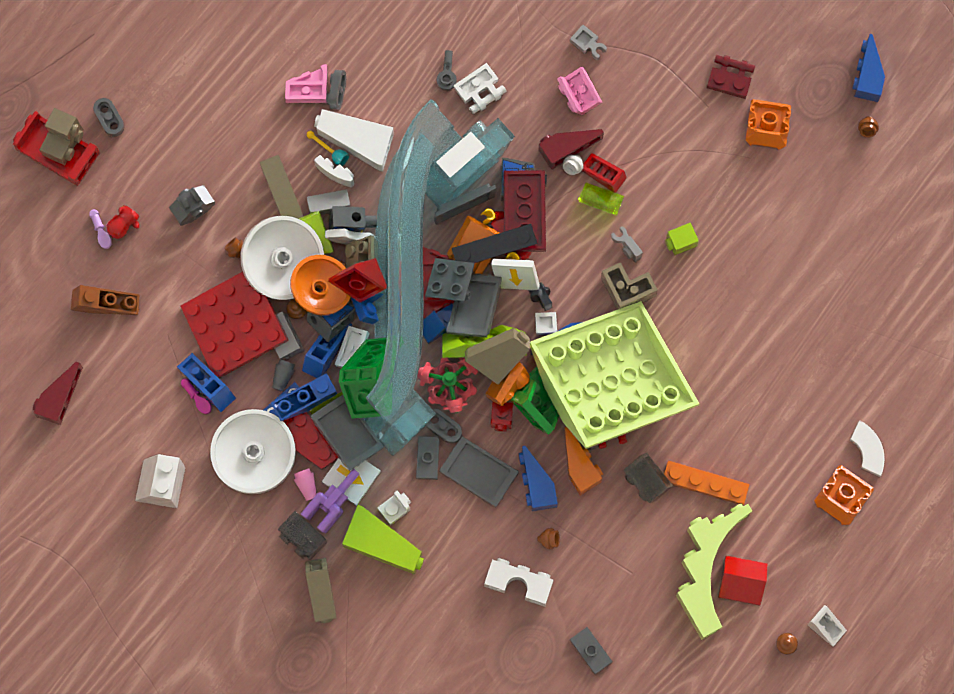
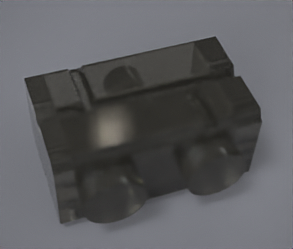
M648 453L640 455L623 470L626 473V480L638 488V494L645 502L652 503L673 487L672 483Z
M296 511L278 528L281 534L279 538L286 545L291 543L295 546L294 552L302 559L307 557L311 560L327 543V540Z

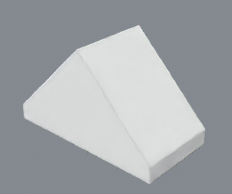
M825 605L808 623V626L831 646H834L847 631Z

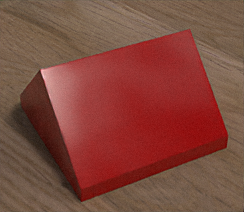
M376 258L354 264L330 277L328 282L358 302H362L387 288Z
M725 556L718 598L760 606L767 581L768 564Z

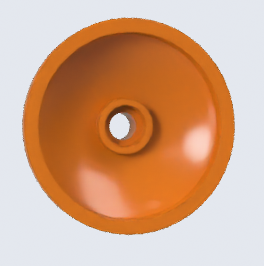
M312 255L306 257L297 264L291 275L290 288L294 299L303 309L316 315H331L340 311L348 303L351 296L328 282L330 277L345 270L346 267L330 256ZM315 288H320L321 292H317Z

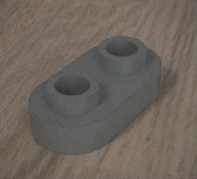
M335 70L330 76L331 89L326 96V103L330 109L340 110L342 107L347 80L345 70Z
M107 98L98 99L94 103L93 109L103 129L109 136L116 137L121 135L124 131V122L114 104ZM103 108H108L106 113L101 112ZM112 125H118L116 129H111Z
M431 409L425 414L424 421L426 427L445 442L453 444L460 440L462 436L461 426L439 409ZM436 417L439 419V422L433 424L431 419ZM450 430H454L456 433L452 437L447 434Z

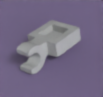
M621 226L619 229L623 234L621 237H617L614 233L611 234V239L615 243L623 244L624 248L622 250L628 259L632 258L636 262L642 258V250L632 237L628 236L624 227Z

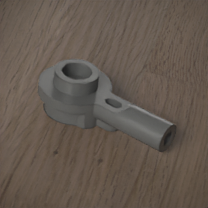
M451 50L445 51L444 68L437 75L436 79L437 85L443 90L454 88L453 85L457 82L456 75L451 71L453 51Z

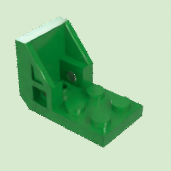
M402 336L366 339L340 369L339 384L352 419L389 416L392 412L393 378L388 364L404 345Z
M536 366L529 373L530 381L528 384L518 389L510 401L534 428L549 435L556 427L559 414L545 390Z

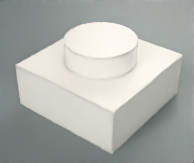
M556 312L535 313L536 335H550L557 332Z

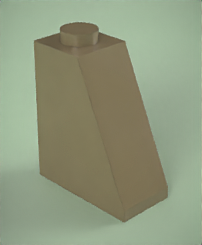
M512 328L467 348L465 351V361L493 382L499 384L530 350L529 337L524 332H518Z
M327 559L306 561L305 572L315 622H331L336 618V609Z

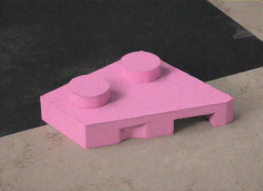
M327 65L320 66L321 69L312 73L308 71L300 77H294L286 81V103H326Z

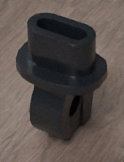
M540 282L538 290L528 291L531 294V301H539L543 310L547 311L553 308L552 301L549 298L551 291L549 287H545Z

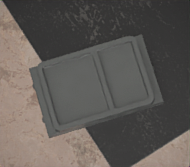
M489 183L437 207L434 217L435 224L437 225L494 198L496 186H490Z
M471 275L468 287L471 297L469 300L466 299L465 302L454 301L446 331L447 334L487 338L491 330L501 291V277Z
M344 395L326 404V406L310 416L314 425L349 471L384 448L363 418H351Z
M463 436L439 470L447 478L494 507H497L503 499L506 491L519 473Z

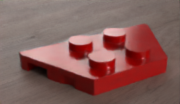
M414 242L413 256L417 322H421L433 311L437 313L451 303H454L455 300L425 297L435 258L453 259H449L448 255H442L436 250L427 249Z

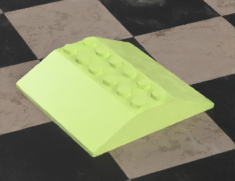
M641 301L530 342V348L545 390L563 423L585 449L699 406L698 400Z

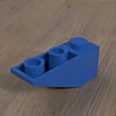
M869 34L868 39L863 40L861 52H864L863 59L859 58L856 70L860 71L858 78L855 77L852 89L856 90L854 97L878 102L882 94L885 74L873 34Z
M326 373L273 401L271 404L280 421H284L319 408L338 398V394Z
M522 446L519 460L520 465L525 466L526 473H522L524 486L528 485L529 493L525 494L527 506H531L532 511L557 508L558 502L554 482L528 448Z

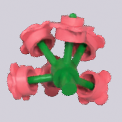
M459 357L460 361L458 363H452L448 358H441L440 364L435 368L430 367V362H426L424 367L419 368L417 376L420 379V386H424L425 383L431 384L434 378L442 380L443 383L442 386L428 387L429 397L427 400L430 404L446 406L443 407V410L449 409L450 413H458L462 411V406L468 405L465 401L468 397L476 394L477 388L473 386L471 378L457 381V376L461 373L467 376L471 373L476 375L478 370L465 361V357ZM446 387L449 388L451 395V399L447 400L446 398L448 396V392L446 390Z

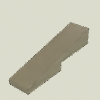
M279 155L261 161V169L280 216H290L297 219L304 217Z

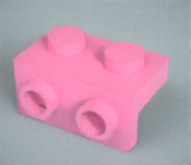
M583 67L578 68L566 77L560 76L557 78L559 90L568 98L569 102L567 104L573 113L583 115L602 103Z

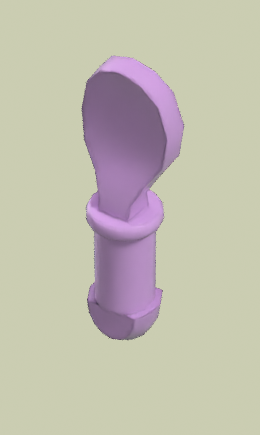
M92 209L89 216L93 221L95 231H98V242L102 248L108 249L112 245V238L103 230L104 225L99 217V212Z

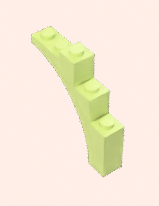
M749 504L735 506L730 510L731 514L725 517L721 514L712 520L713 524L710 523L707 517L704 519L698 517L689 523L691 526L688 527L687 532L699 551L696 552L694 549L684 555L685 559H683L682 565L693 584L691 585L690 582H687L678 588L680 591L677 592L676 596L701 640L722 628L711 596L710 578L713 561L718 547L725 536L736 524L752 513Z

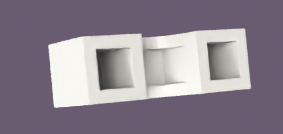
M498 558L496 561L492 559L484 587L505 593L510 582L519 580L527 587L525 600L545 607L553 584V579H550L549 574L543 572L535 574L529 572L530 568L522 565L514 567L509 565L510 562Z

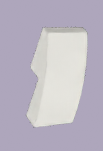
M321 155L314 159L315 166L328 178L347 187L354 186V175L347 167L344 169L339 164L333 169V163L328 158L324 160Z

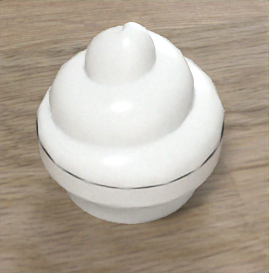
M579 155L567 156L563 161L564 171L569 175L580 173L583 169L581 157Z

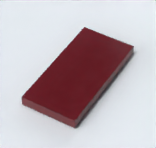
M545 170L504 171V232L532 224L538 243L513 252H546Z

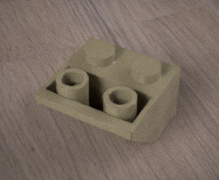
M373 235L346 244V269L354 264L374 258L378 262V243Z

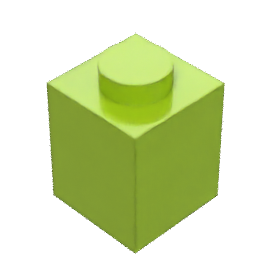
M691 222L668 231L667 239H665L668 250H672L674 256L697 247L699 242Z

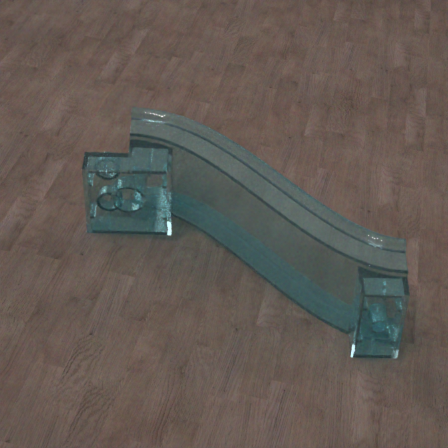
M432 99L417 113L405 132L400 147L394 155L385 175L377 211L375 239L378 243V265L387 288L379 292L383 296L375 301L376 314L379 319L375 323V339L387 338L381 373L374 388L366 396L367 401L381 417L363 419L392 456L413 439L436 415L414 390L420 366L423 339V214L425 194L437 207L456 199L502 158L515 137L499 118L488 127L479 120L461 137L454 130V126L439 111V106ZM472 132L485 148L452 177H449L436 161L460 142L462 137L464 138Z

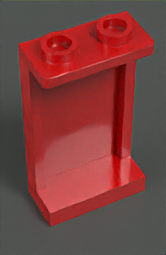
M35 111L27 117L22 131L16 133L13 139L15 149L78 186L100 154L97 146L92 143L87 144L82 140L76 143L74 155L70 161H67L66 165L43 156L40 148L48 134V130L45 127L48 120Z

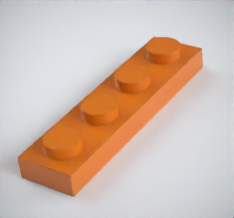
M669 460L662 479L664 483L742 505L745 503L750 485Z

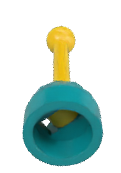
M313 131L307 132L309 139L315 140L332 153V160L337 166L339 164L341 166L346 164L350 157L346 151L341 149L334 151L316 137Z

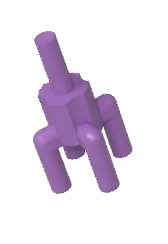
M352 469L338 488L332 484L325 494L317 493L302 511L301 515L311 520L320 508L324 510L327 515L317 528L326 534L343 514L341 506L348 499L344 493L359 476V473Z

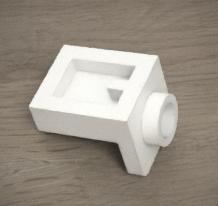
M396 491L391 498L377 508L391 526L410 511L409 504L411 501L405 493L400 494Z

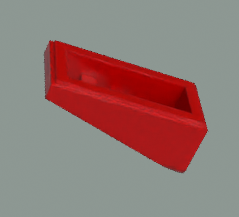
M593 153L583 163L582 172L614 193L618 191L627 178L624 170ZM597 162L596 166L591 170L590 168L593 163ZM601 167H604V168L601 170V172L598 174L597 172L600 170V168H601Z

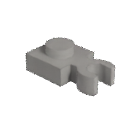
M584 25L570 38V42L584 54L588 50L591 51L592 57L596 60L600 59V55L596 53V50L600 49L604 53L607 51V47L604 44L596 43L598 36Z

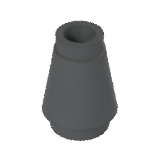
M279 359L278 364L276 363L272 388L284 391L296 371L294 370L295 364Z

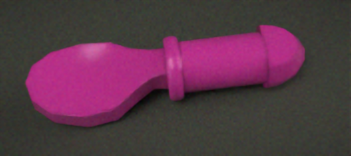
M183 378L181 380L182 388L188 392L191 399H195L196 407L200 412L209 414L212 411L211 403L206 398L199 396V391L193 387L190 380Z

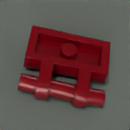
M716 55L714 63L721 64L722 66L721 69L712 67L707 89L746 99L752 78L746 77L744 74L745 71L753 73L755 65L748 64V61L745 60L741 62L730 59V56L724 55V57ZM727 67L739 69V73L726 71Z

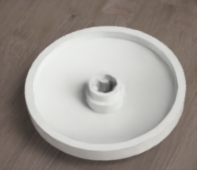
M275 216L259 222L247 234L241 249V266L249 284L260 294L278 300L293 299L290 279L294 268L306 257L324 255V251L318 235L307 223L290 216Z
M250 409L231 415L218 427L212 439L210 454L215 472L227 486L245 494H260L276 488L287 478L295 462L296 448L289 428L276 415L263 410Z

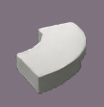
M345 228L325 231L326 239L345 245L373 235L372 233L353 232Z
M859 421L850 441L857 445L861 452V469L880 477L885 461L882 444L876 433L868 425Z

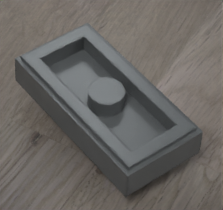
M418 436L416 479L438 480L439 437Z
M588 627L570 639L573 646L595 675L613 662Z

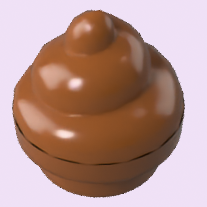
M868 116L859 122L858 130L862 136L870 138L878 132L879 124L873 117Z
M236 237L233 238L224 248L227 251L226 254L230 258H241L243 241L241 239L238 240Z
M295 299L290 300L287 304L286 310L291 318L301 319L306 315L307 311Z
M547 528L537 537V540L543 547L553 549L559 546L560 534L558 530Z
M783 633L777 638L776 647L780 653L789 655L796 651L798 641L794 635Z

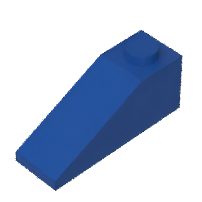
M348 326L329 342L319 335L305 355L302 371L315 378L324 375L343 343Z
M193 353L177 366L186 378L220 412L236 399L229 388Z

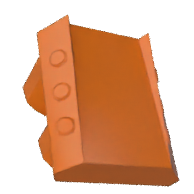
M751 100L746 132L747 143L750 146L760 145L777 148L778 150L784 148L789 133L791 105Z
M467 216L447 255L449 259L455 260L452 248L499 234V232L475 218ZM493 258L475 263L474 273L483 274Z
M518 362L499 384L491 382L485 393L486 397L501 406L509 401L518 389L523 388L530 381V375L526 368Z
M839 465L814 501L817 508L820 507L841 522V525H850L874 491V488L842 465Z

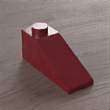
M596 129L556 133L553 136L547 135L540 140L538 150L552 170L561 165L567 156L577 155L602 140L604 131Z
M79 362L72 364L41 393L39 399L35 400L33 410L37 418L61 425L83 369Z

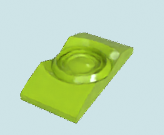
M499 325L490 330L487 338L444 333L442 335V358L465 357L467 348L508 331L512 327Z

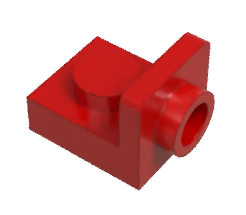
M492 401L490 428H494L495 431L506 432L507 429L512 428L513 403L506 402L501 406Z

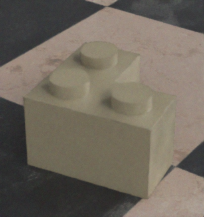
M54 108L45 124L48 134L40 148V152L43 156L66 165L67 161L72 159L76 143L82 140L84 132L76 117Z
M621 262L602 270L601 279L617 310L640 301L643 303L657 295L658 290L649 272L629 280Z

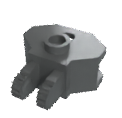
M204 185L181 191L176 200L169 206V209L178 220L180 226L191 223L208 212L215 205V201Z

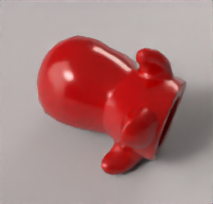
M123 205L118 209L119 215H115L106 225L107 233L115 239L123 238L131 225L136 229L139 228V222L137 221L139 215L128 206Z

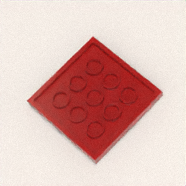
M243 271L180 305L210 370L218 378L289 341L269 298L257 292L249 284Z

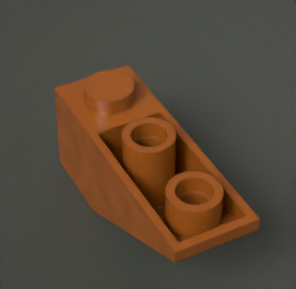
M79 285L72 290L71 310L94 314L138 315L140 295Z

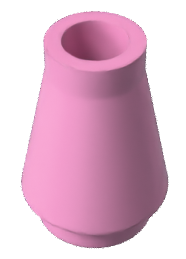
M310 468L295 473L294 481L305 497V500L313 499L317 494L314 473H311Z

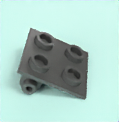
M435 258L425 297L463 302L466 299L469 300L471 292L468 291L475 263Z

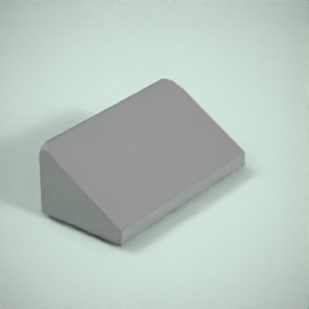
M347 189L307 197L310 214L319 211L320 215L329 214L332 206L350 207Z

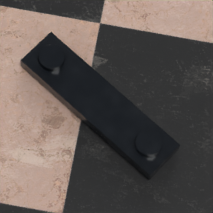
M528 224L454 247L452 251L455 261L477 263L538 243L532 224Z

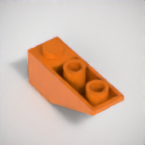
M565 427L568 476L581 496L602 482L601 476L603 473L597 464L593 465L590 461L591 454L585 447L582 448L578 439Z

